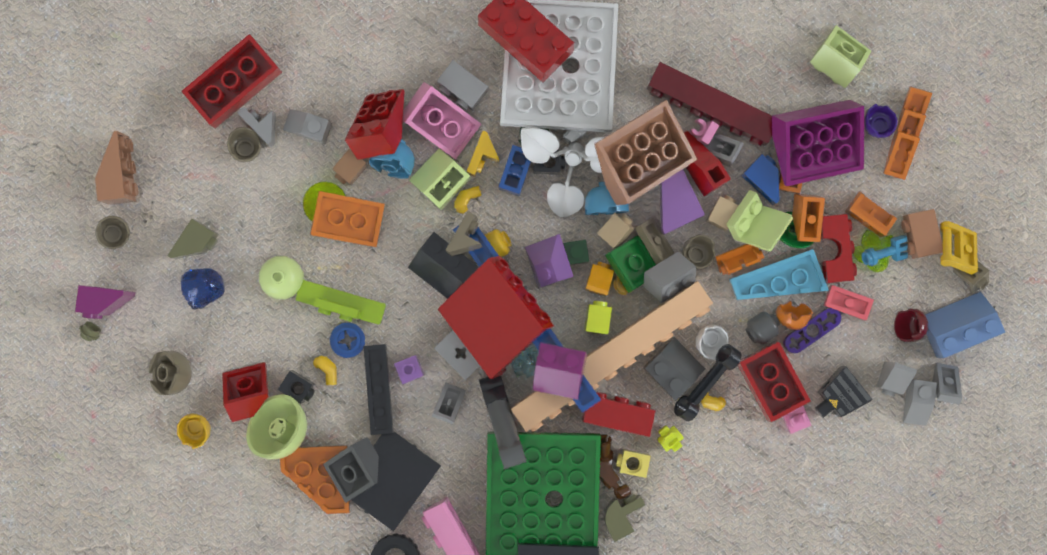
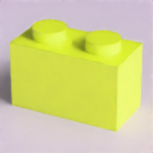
M593 301V305L589 304L587 306L584 331L608 334L612 307H607V302Z

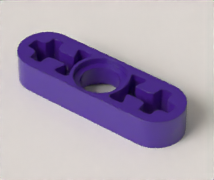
M827 308L810 319L804 328L794 330L784 338L783 346L785 350L790 353H799L840 324V312ZM827 313L835 314L833 318L834 323H825L823 326L826 329L823 331L822 325L816 320L819 318L820 322H823L827 319ZM810 324H814L818 328V334L815 337L807 335L806 329ZM801 331L803 337L807 339L808 342L805 343V340H801L797 343V349L795 347L790 348V339L800 338L801 335L798 333Z

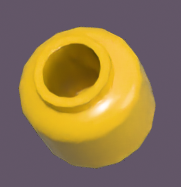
M493 229L484 234L501 258L509 254L512 243L505 231Z

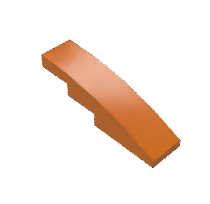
M912 86L909 87L891 142L884 174L903 180L906 179L920 141L919 135L933 93Z

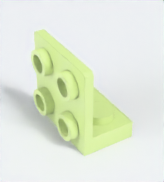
M749 190L726 225L734 240L771 252L793 220L791 214L763 206L757 192Z

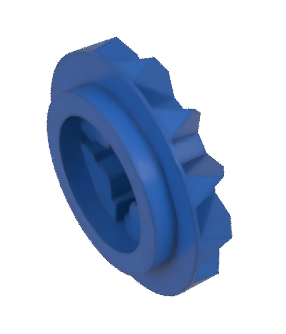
M342 323L333 329L330 335V345L338 356L351 358L363 350L365 335L356 324ZM345 331L349 337H357V339L351 342V350L346 343H339V341L345 339Z

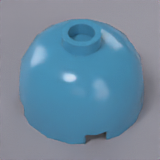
M401 139L394 154L370 157L369 164L380 173L382 169L389 171L387 176L407 179L409 175L411 176L415 159L411 149Z
M599 182V187L592 188L586 196L585 215H610L629 212V204H615L605 182Z

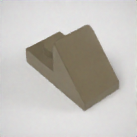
M467 211L448 244L446 251L449 255L455 256L482 248L481 243L469 237L470 234L473 235L479 225L477 216L472 212Z

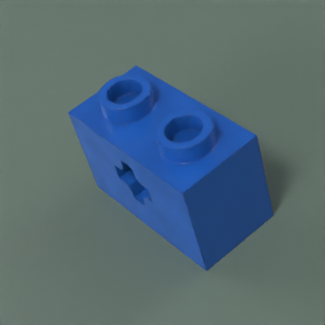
M512 145L498 187L501 191L519 197L531 161L523 154L521 147Z

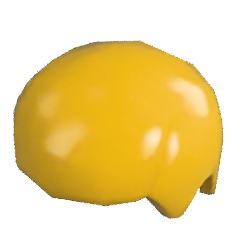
M195 413L187 414L177 424V435L181 443L192 447V449L203 446L210 437V423L202 415Z

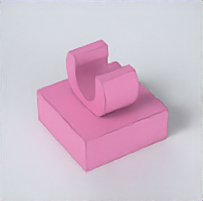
M696 119L695 122L700 125V130L690 129L689 132L696 136L697 141L703 145H709L720 125L713 121L705 122L703 119Z
M804 406L783 416L790 434L812 426Z

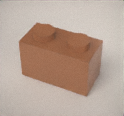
M934 209L903 216L901 226L903 232L907 234V252L912 256V259L943 253L942 240Z

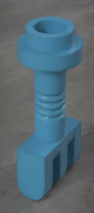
M901 235L891 238V246L881 250L866 249L862 253L863 263L874 266L878 263V259L891 255L895 261L907 259L908 252H902L908 250V244L904 243L907 242V236Z

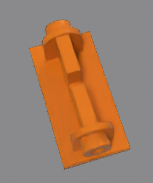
M749 244L716 256L718 269L722 275H730L741 270V264H745L748 267L755 263H760L761 259H764L762 251Z

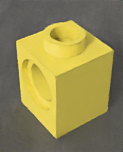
M623 449L622 454L618 453L616 466L619 467L618 471L620 473L646 478L651 456L646 453ZM630 457L638 459V465L633 469L628 468L626 465Z

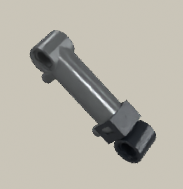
M501 376L493 379L489 377L479 379L504 469L527 462Z

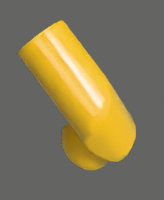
M479 186L459 192L454 201V208H456L458 213L463 214L467 212V205L470 199L482 196Z
M326 356L316 357L313 360V365L325 373L326 385H337L335 363Z
M707 393L702 399L701 404L704 408L720 411L725 407L726 401L721 396L713 397Z

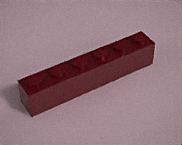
M659 62L647 87L650 95L658 99L664 97L670 100L669 103L674 107L680 109L685 107L690 110L689 113L698 118L703 116L720 125L719 128L724 126L730 129L729 133L734 136L741 137L743 135L749 138V142L755 146H766L772 137V115Z

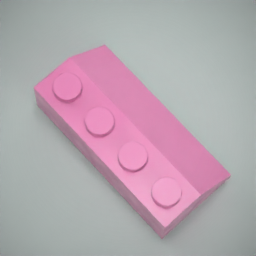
M448 497L424 509L422 520L428 529L432 528L435 533L433 539L438 548L443 547L447 555H480Z

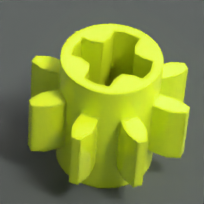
M665 425L658 431L661 436L657 438V441L666 452L670 449L676 452L683 447L680 441L684 437L674 425L670 429Z

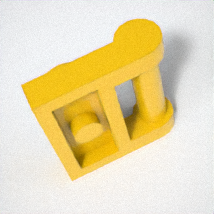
M950 221L940 223L943 243V255L940 257V264L947 267L952 266L971 275L978 272L977 233ZM952 234L954 235V255H952Z

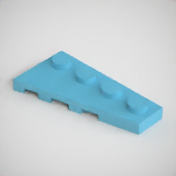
M814 249L729 279L736 300L829 291Z

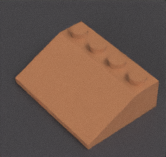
M664 100L594 144L605 185L616 205L629 204L698 160L667 100Z

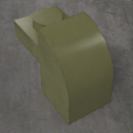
M635 494L629 495L623 499L624 503L621 505L615 497L607 505L604 520L614 542L634 532L626 515L645 505L640 494L638 496H635Z

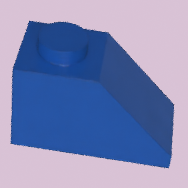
M761 154L741 176L770 204L775 205L780 201L779 171L775 166L776 162L770 156Z

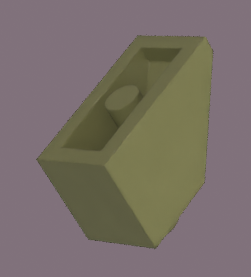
M191 219L167 256L179 259L207 253L208 250L211 251L217 244L218 240L216 238L219 234L199 221Z

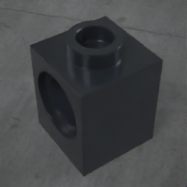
M565 156L552 157L556 161L555 166L552 168H547L543 163H534V174L560 175L561 169H565Z
M290 370L278 390L302 404L305 400L309 402L314 395L315 390L313 387L315 383L294 370ZM296 382H301L304 386V391L301 394L295 393L293 389Z

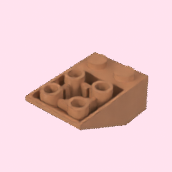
M113 131L95 177L97 201L109 205L136 202V196H138L137 183H134L133 174H136L135 162L131 159V152L134 150L133 142L129 139V136L119 131Z

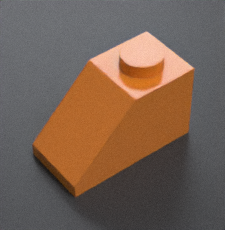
M794 194L792 217L798 241L820 242L825 203L824 197Z

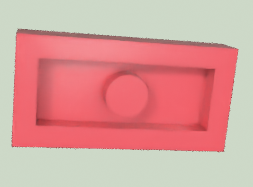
M830 285L823 306L867 321L874 299Z

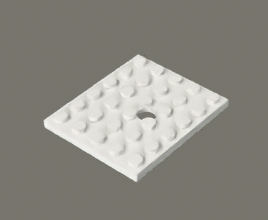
M527 0L574 42V51L568 58L575 59L579 64V69L575 73H567L563 70L561 64L542 83L505 50L500 126L612 133L618 4L565 0Z

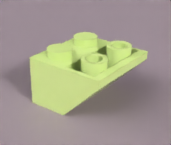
M438 149L409 181L442 210L468 183L471 176L446 153Z

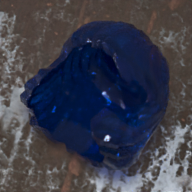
M190 269L181 276L182 295L193 310L203 309L209 303L220 298L225 292L223 278L214 269Z

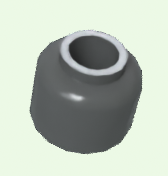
M763 311L747 321L746 333L754 343L758 342L763 345L779 334L778 326L780 322L774 314L770 315Z

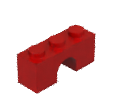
M848 214L823 216L821 240H831L837 246L836 257L832 260L821 262L822 273L826 283L854 281V276L857 275L856 263H853L852 254L855 252L854 242L850 241L852 221L848 219Z

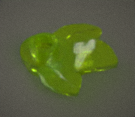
M869 229L866 230L861 238V246H855L853 254L855 259L863 263L862 253L866 249L873 248L877 251L890 247L891 238H894L893 235H888L880 240L874 232ZM891 256L879 259L880 263L878 266L867 265V267L873 272H882L887 268L888 258Z

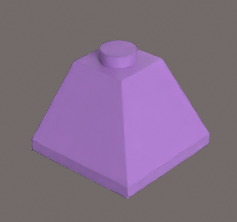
M560 234L525 247L538 289L574 277Z

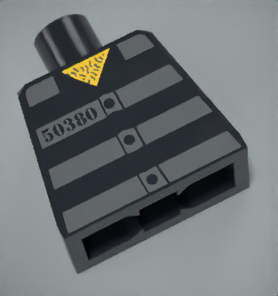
M840 366L819 389L818 393L824 401L817 405L815 410L822 418L832 411L836 416L843 417L873 399L847 366Z

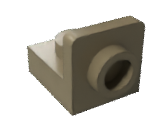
M979 261L978 272L972 275L953 268V272L970 286V292L973 294L977 290H983L989 283V270Z

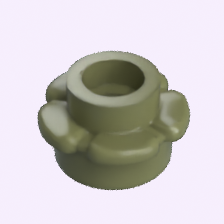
M86 321L84 325L79 327L80 336L86 341L99 339L101 329L96 324Z

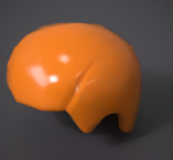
M791 301L784 305L780 304L776 309V316L779 322L792 330L804 328L813 315L811 308L806 304L801 303L799 306L794 307Z

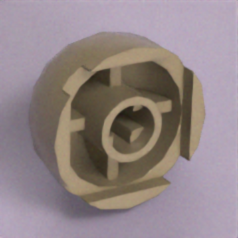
M162 351L154 354L149 365V373H152L153 381H150L151 387L159 395H174L187 388L192 376V369L188 359L176 351Z

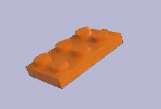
M318 191L310 235L377 247L385 204Z

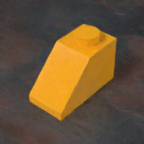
M599 261L597 265L592 264L584 290L607 296L614 270L610 269L611 265Z

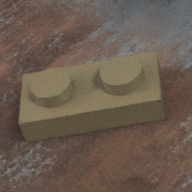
M654 218L635 228L656 265L675 254Z

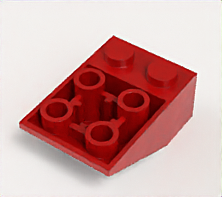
M404 89L389 90L377 94L372 93L365 97L345 138V142L357 160L394 154L402 139Z

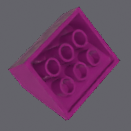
M845 100L772 115V137L784 185L790 186L863 170L865 106L852 100Z

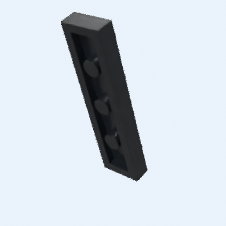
M387 344L363 346L371 435L394 433Z

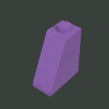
M683 169L660 183V216L663 235L705 215Z

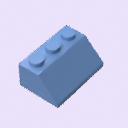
M982 292L975 293L925 314L928 320L926 335L936 358H946L1006 333L997 311Z

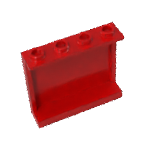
M500 256L488 258L437 309L490 379L503 375L507 371L506 367L545 330L554 327L549 315L541 310L536 303L535 297L527 292L521 279L513 274L508 262Z

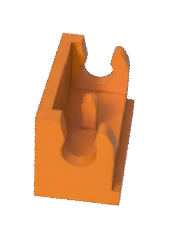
M858 192L845 210L847 214L879 237L886 236L897 220L896 217L889 214L861 192Z

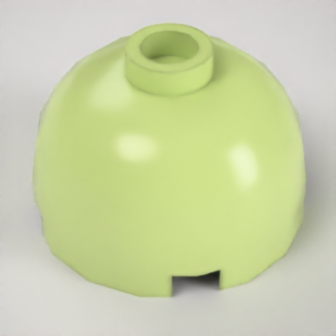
M275 256L268 259L262 265L259 272V283L262 290L269 297L278 300L293 297L300 289L304 280V273L300 265L294 259L287 256Z

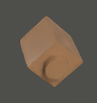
M348 149L332 168L336 172L334 177L342 184L348 182L352 185L367 168L368 164L362 159L357 160L353 152Z

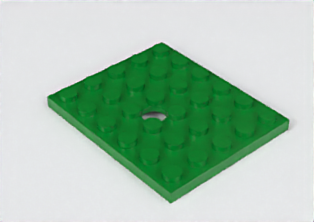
M488 432L486 555H518V543L598 546L600 433L518 432L527 462L504 469L494 432ZM548 492H560L563 497L562 502L558 506H550L545 501V496Z

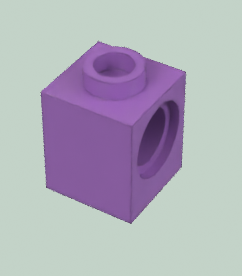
M417 355L394 364L402 385L425 375Z

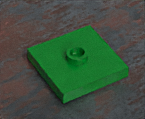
M639 235L605 255L628 293L644 284V272L656 266Z

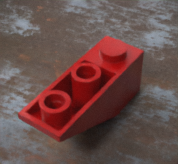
M687 130L684 134L698 160L688 165L686 169L705 197L722 187L731 178L720 160Z

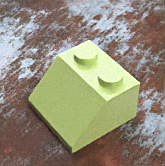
M836 25L814 54L810 63L814 65L816 70L829 76L834 83L846 88L862 69L871 50Z

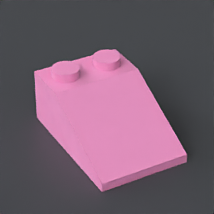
M423 82L403 110L404 123L455 160L481 126L480 122L425 82Z

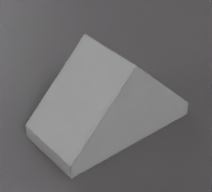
M715 133L709 145L704 146L722 164L729 167L734 163L744 143Z
M445 383L432 417L453 424L466 390Z

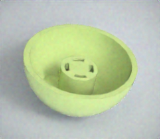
M284 394L266 399L248 423L246 438L252 453L265 459H281L295 452L302 444L307 431V419L301 405L294 398Z

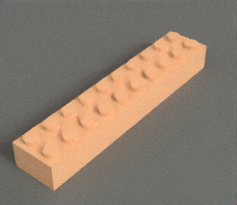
M698 281L694 282L690 287L684 288L673 298H669L587 355L583 375L593 389H597L599 387L598 382L603 379L606 381L612 379L618 374L616 370L621 366L624 368L629 367L636 362L635 357L640 353L645 356L655 349L653 346L658 341L664 343L673 337L672 332L677 328L678 330H683L692 324L690 319L694 316L698 318L711 310L709 306L713 302ZM533 391L514 404L511 410L526 432L528 430L534 432L543 426L542 421L548 416L550 419L555 418L562 413L560 408L566 404L572 406L575 402L571 398Z

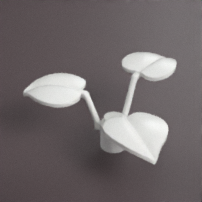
M522 128V151L531 162L545 163L549 160L550 156L557 157L565 153V161L570 165L565 185L558 182L553 183L548 190L547 201L551 210L559 217L565 218L578 212L583 206L584 194L577 186H569L573 168L579 165L582 158H584L585 161H590L591 168L595 172L602 173L594 144L604 137L591 139L587 143L585 151L581 144L574 142L569 144L568 147H564L563 150L556 152L560 143L554 134L540 128Z

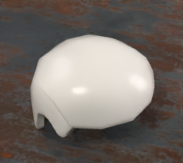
M714 324L700 329L695 338L696 348L700 354L711 360H716L718 350L723 345L729 343L727 332L721 326Z

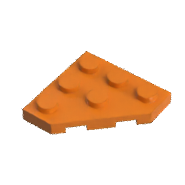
M348 445L299 447L289 456L280 459L281 472L286 477H289L310 499L315 501L326 514L350 513V501L345 503L323 465L348 448Z

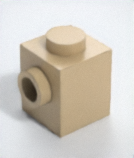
M727 195L724 198L718 197L706 222L723 231H727L728 227L726 224L739 206L735 204L736 200Z
M614 213L597 234L610 246L617 248L623 244L635 227L631 224L633 222L632 219L626 214Z

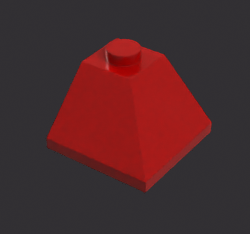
M263 362L222 373L223 405L231 422L254 417L268 398L266 363Z

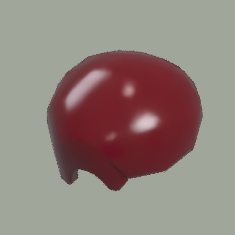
M909 308L908 310L900 311L894 321L895 334L903 342L919 341L924 338L928 330V320L925 313L918 309Z

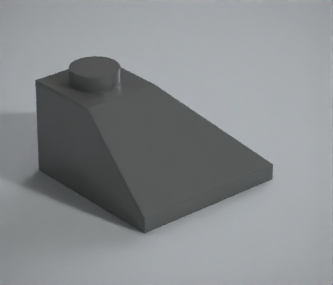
M368 437L352 444L323 464L345 503L378 482L379 456Z

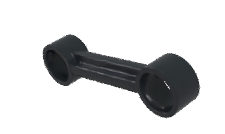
M730 344L723 345L716 354V363L689 396H682L676 402L674 413L687 422L693 420L699 412V403L726 370H732L738 366L742 357L741 352Z

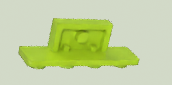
M303 280L296 295V301L319 308V313L330 316L331 312L340 314V319L350 322L355 318L380 325L386 308L385 303Z

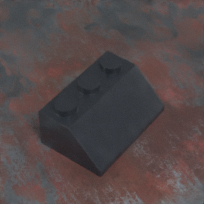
M433 232L420 248L408 268L448 299L479 267L463 254L449 255L446 251L449 243Z

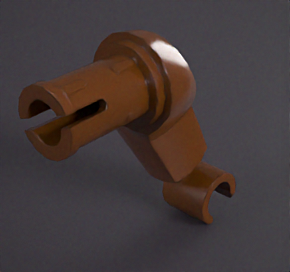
M602 434L600 441V481L608 489H614L617 499H624L631 494V490L627 484L618 485L617 482L620 478L612 468L614 455L611 450L612 439L609 436L607 441L608 435Z

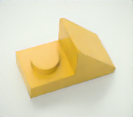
M484 130L481 133L466 171L476 177L477 172L481 173L486 161L482 160L483 157L500 163L489 135Z

